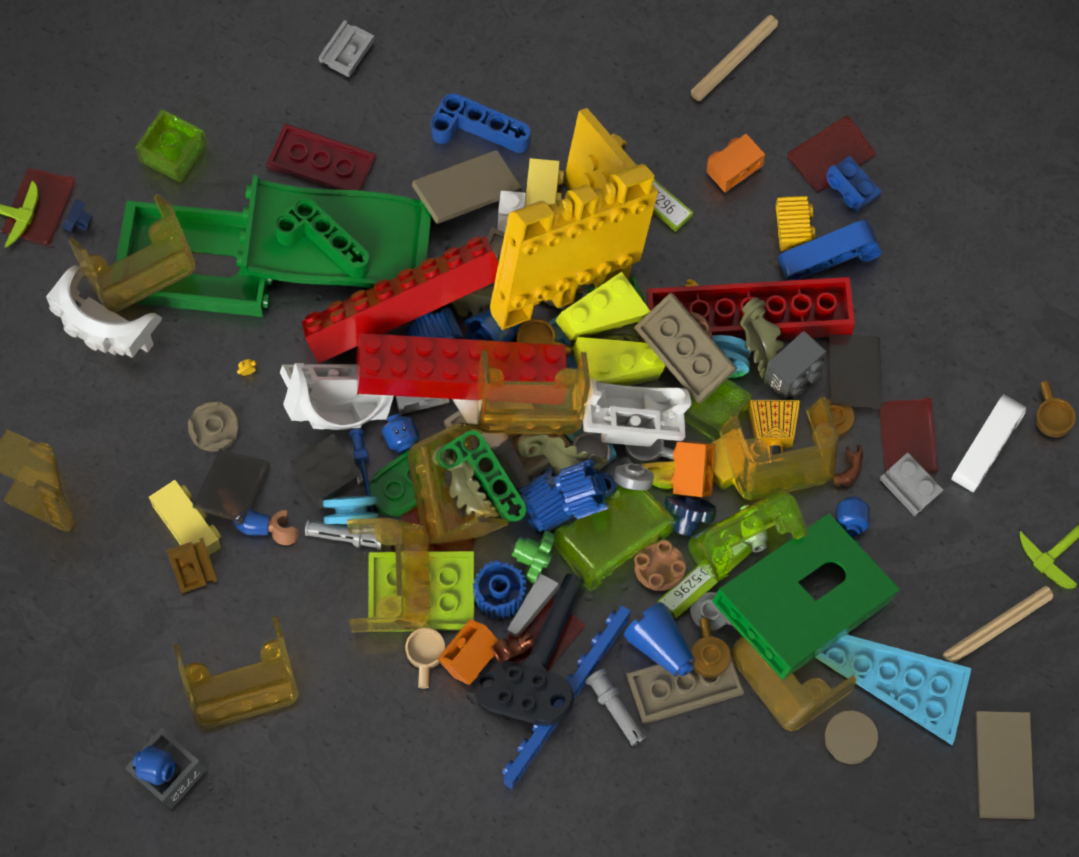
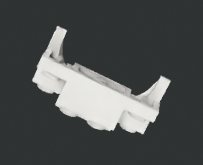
M78 265L70 267L46 296L50 306L49 309L55 315L61 317L64 325L63 329L66 333L74 338L78 336L85 340V344L95 351L97 349L104 353L109 351L113 355L118 353L123 356L126 354L133 358L140 348L148 353L153 346L151 333L162 320V317L158 314L150 313L129 322L92 298L88 297L84 300L79 297L81 293L77 289L87 271Z
M295 363V365H282L280 374L288 387L283 405L291 421L302 422L309 420L313 429L344 430L361 428V425L368 421L387 419L394 396L357 395V364Z
M587 378L575 391L576 416L583 417L584 432L601 433V441L604 443L651 447L657 439L682 441L685 438L684 413L691 406L690 394L685 388L622 386L597 382L596 379Z

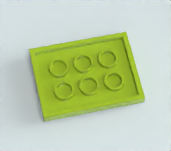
M474 551L369 552V632H409L420 628H430L435 631H460L469 619L474 620Z

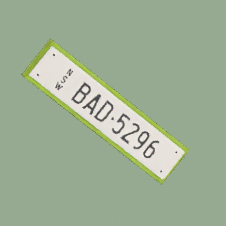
M654 179L653 185L657 188L658 194L653 213L677 232L693 216V212Z
M732 535L657 602H663L668 606L672 616L678 618L752 552L751 547L735 535Z

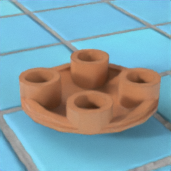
M667 540L647 545L635 557L634 571L638 580L645 587L654 591H666L674 588L682 581L686 573V561L682 552Z

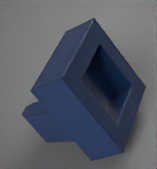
M76 199L62 228L70 232L74 226L85 231L87 230L93 217L83 211L85 203Z

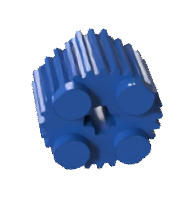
M449 308L442 309L443 312L433 315L429 312L413 320V326H408L405 329L407 336L463 339L453 311Z
M593 459L563 468L560 474L555 476L556 487L559 491L563 492L565 498L563 509L567 516L574 514V517L580 519L609 508L608 502H604V494L608 493V488L603 475L595 473Z
M542 474L517 490L531 517L528 522L536 533L541 531L544 533L545 530L550 532L572 518L571 515L567 516L562 505L565 500L557 487H550L546 482L549 479L546 474Z
M495 560L494 563L489 561V565L485 563L484 568L480 569V573L476 574L473 583V594L477 608L481 609V613H485V616L491 620H499L500 617L505 619L506 616L510 618L511 614L514 616L526 598L525 576L522 575V571L518 570V568L514 569L513 564L509 566L508 562L503 564V561L498 562ZM501 587V590L504 591L496 592L495 589Z

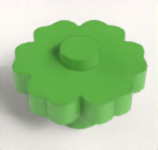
M545 530L539 542L528 537L526 539L519 537L511 556L517 558L516 561L528 566L524 575L526 581L534 583L542 568H547L552 554L549 552L553 545L555 534Z

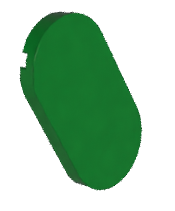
M436 437L425 438L418 442L416 446L411 447L378 470L370 481L371 496H378V503L374 504L373 507L386 516H402L449 485L452 480L451 471L436 465L432 460V455L438 445L447 444L451 440Z

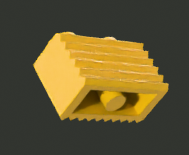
M807 196L777 197L776 216L780 251H788L814 240L815 227L810 226V219H813V205L808 204Z

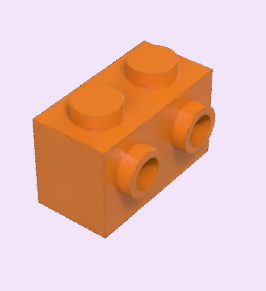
M745 134L740 138L732 139L722 151H716L708 158L706 172L726 193L764 165L765 154Z
M692 441L677 442L673 451V460L675 461V472L671 478L673 494L697 497L712 496L716 444Z
M469 619L437 660L455 679L470 685L489 660L495 656L491 646L500 641L484 624Z

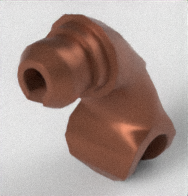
M857 445L858 453H851L849 447L846 448L845 457L848 462H851V467L833 476L834 485L838 487L848 485L849 487L859 476L863 459L861 445Z
M531 633L520 637L517 636L510 641H506L504 638L491 646V649L497 661L504 662L514 656L527 652V649L534 645L536 639Z

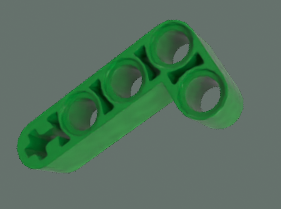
M302 198L277 217L275 222L276 239L282 245H292L302 236L306 235L349 276L358 279L368 274L369 253L313 200ZM302 213H309L310 215H308V216H303V215H301V214H302ZM284 228H291L292 230H290V231H283L282 229H284ZM319 229H327L328 231H326V232H320V231H318V230H319ZM337 245H344L345 247H344V248H337V247H335V246H337Z
M473 430L465 432L437 451V464L444 469L456 467L467 461L473 468L475 476L498 513L505 521L515 522L525 516V503L480 432ZM467 436L476 438L477 447L474 450H470L465 446ZM446 449L453 451L455 454V461L452 464L445 463L442 458V454ZM482 458L488 459L491 463V469L487 473L479 469V461ZM496 480L502 481L505 485V491L502 495H498L493 491V483ZM511 494L512 498L507 500L511 506L517 505L516 516L514 514L509 515L507 511L510 509V506L506 501L500 503L499 500Z

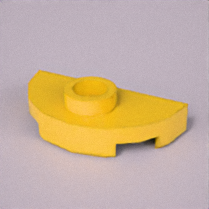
M675 461L641 464V466L654 474L652 485L664 489L673 488L671 478L675 472Z

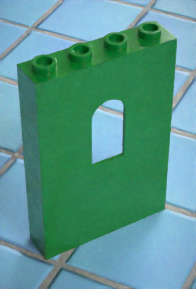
M126 201L110 289L113 302L263 317L264 308H269L270 293H267L268 285L273 284V279L248 274L242 277L240 276L241 267L239 272L232 277L189 274L193 252L226 255L235 258L238 256V251L243 252L244 244H239L241 229H246L247 221H242L243 212Z
M828 513L721 587L712 603L774 672L784 680L891 603L900 589L880 569L876 561L867 555L859 543ZM833 562L840 565L845 571V580L817 601L798 583L825 563Z

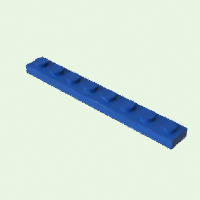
M621 606L618 612L612 611L605 623L608 626L604 632L601 633L599 631L591 643L593 648L589 654L583 653L577 662L578 670L574 675L569 674L566 681L573 690L574 700L586 684V679L593 674L630 620L631 611L624 606ZM559 698L555 700L553 707H561L565 703V699ZM534 724L532 728L534 731L533 735L529 740L525 738L517 750L520 754L515 761L510 760L502 772L504 774V785L512 790L514 789L557 724L550 726Z

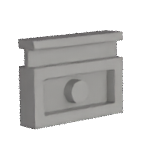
M344 20L320 54L319 62H324L330 68L350 77L375 41L374 35L355 25L351 26Z
M909 453L904 455L880 477L884 485L914 516L943 492V489Z

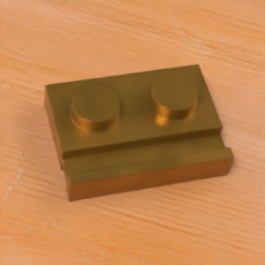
M200 538V542L194 544L189 542L166 550L181 594L205 586L208 581H217L203 538Z

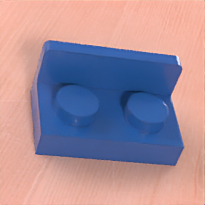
M850 156L838 165L830 166L826 174L829 185L833 189H837L843 195L845 203L857 212L873 202L882 193Z

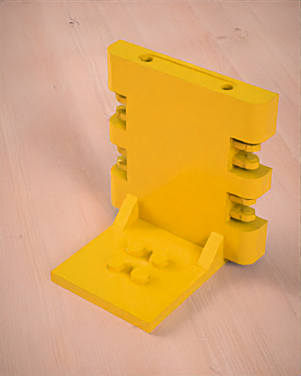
M588 108L578 112L563 183L569 189L565 199L560 201L559 206L555 203L548 205L544 201H539L512 211L508 215L490 304L492 317L502 330L530 320L534 306L540 304L539 302L542 300H551L557 308H561L574 303L576 290L584 284L590 285L593 283L597 288L598 285L604 284L620 272L628 279L632 264L641 260L658 194L657 188L653 185L655 175L646 165H636Z

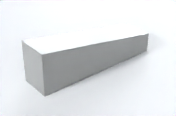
M541 573L539 574L507 629L510 635L519 637L558 591L560 588L559 583Z

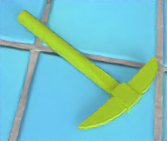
M33 181L30 184L22 208L16 209L0 204V214L15 218L16 220L4 247H8L18 240L27 226L31 224L35 215L34 211L39 200V190Z
M1079 524L1047 553H1042L1020 531L1022 546L1029 558L1034 562L1033 565L1059 586L1067 589L1076 588L1077 583L1055 566L1054 560L1079 538Z

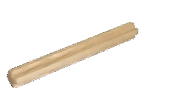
M768 15L691 90V96L696 101H701L778 26V20L772 15Z
M1048 586L1042 587L946 650L942 655L943 659L950 663H956L1052 600L1053 592Z

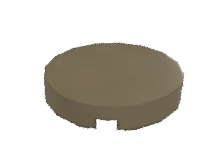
M218 401L206 402L198 406L193 411L194 413L191 415V418H189V436L196 446L205 451L216 452L230 447L237 439L240 431L239 419L234 409Z
M854 710L843 711L835 715L827 724L824 734L825 746L839 762L859 764L874 753L878 742L877 728L873 721L864 713Z

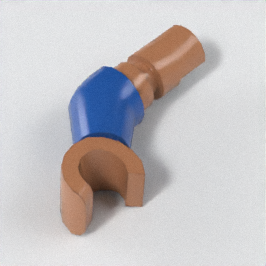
M224 487L217 493L224 501L223 509L234 520V526L246 535H268L269 532H272L274 541L281 545H291L297 541V528L293 526L288 528L281 527L282 525H287L288 510L277 512L270 519V515L255 512L252 508L243 505L241 499L230 487Z

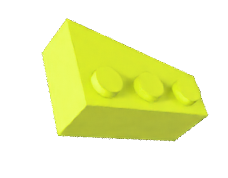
M620 272L562 311L555 321L567 338L573 341L577 337H587L609 329L621 328L624 325L635 322L639 323L651 311L624 274Z
M577 337L573 346L572 353L582 381L588 378L596 379L597 382L632 386L658 380L665 368L663 361L647 343Z

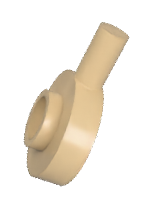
M430 628L415 630L409 635L405 644L408 660L419 668L418 688L423 689L429 688L430 668L440 663L437 659L445 650L442 636Z

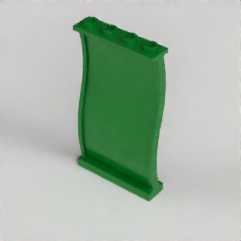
M253 175L252 184L247 183L245 198L250 199L249 206H244L242 221H247L246 229H241L239 244H244L243 252L238 251L236 264L237 267H241L240 276L242 277L248 274L294 283L374 288L377 282L384 279L389 281L397 277L398 273L405 269L412 270L421 266V263L427 259L431 214L422 200L370 191L296 187L261 180L258 178V175ZM302 198L313 200L369 253L368 274L358 279L349 276L306 235L302 236L292 245H282L276 239L275 222L277 217ZM302 213L301 215H303V216H308V215H310V214H309V213ZM284 228V229H282V230H283V231H290V230H292V229H291V228ZM319 229L318 231H320V232H326V231H328V230H327V229ZM337 245V246H335V247H337V248H344L345 246H344V245Z

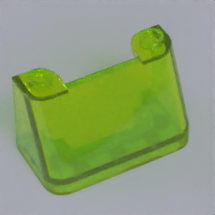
M618 485L617 491L604 501L605 503L608 502V509L577 519L569 526L563 524L554 532L556 537L553 545L577 576L585 581L584 585L590 592L600 586V580L606 577V575L610 576L613 570L651 542L653 544L657 542L659 536L663 540L673 533L676 520L647 490H632Z
M778 491L695 533L689 540L688 549L692 560L714 580L719 581L728 576L726 566L729 560L736 559L732 547L774 525L781 535L790 532L797 540L809 533L794 496L786 491Z

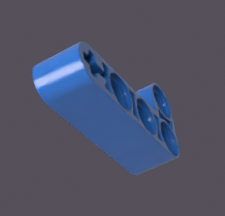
M451 93L446 95L431 120L432 138L439 144L450 142L458 128L516 153H523L530 148L531 132L527 124L459 94ZM451 107H456V108H458L457 110H454V111L449 110V108H451ZM472 117H479L480 119H478V120H472V119H470V118H472ZM500 126L502 129L495 130L493 127ZM439 127H446L447 129H445V130H438L437 128H439Z
M862 220L790 249L778 256V262L786 281L801 280L857 256L863 262L874 260L882 254V251L870 223L867 220Z

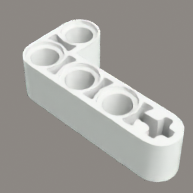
M1003 394L951 480L974 493L1010 434L1017 428L1025 415L1026 406Z

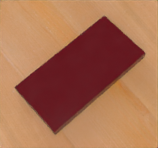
M285 123L269 156L266 167L327 189L362 191L377 156L375 153Z

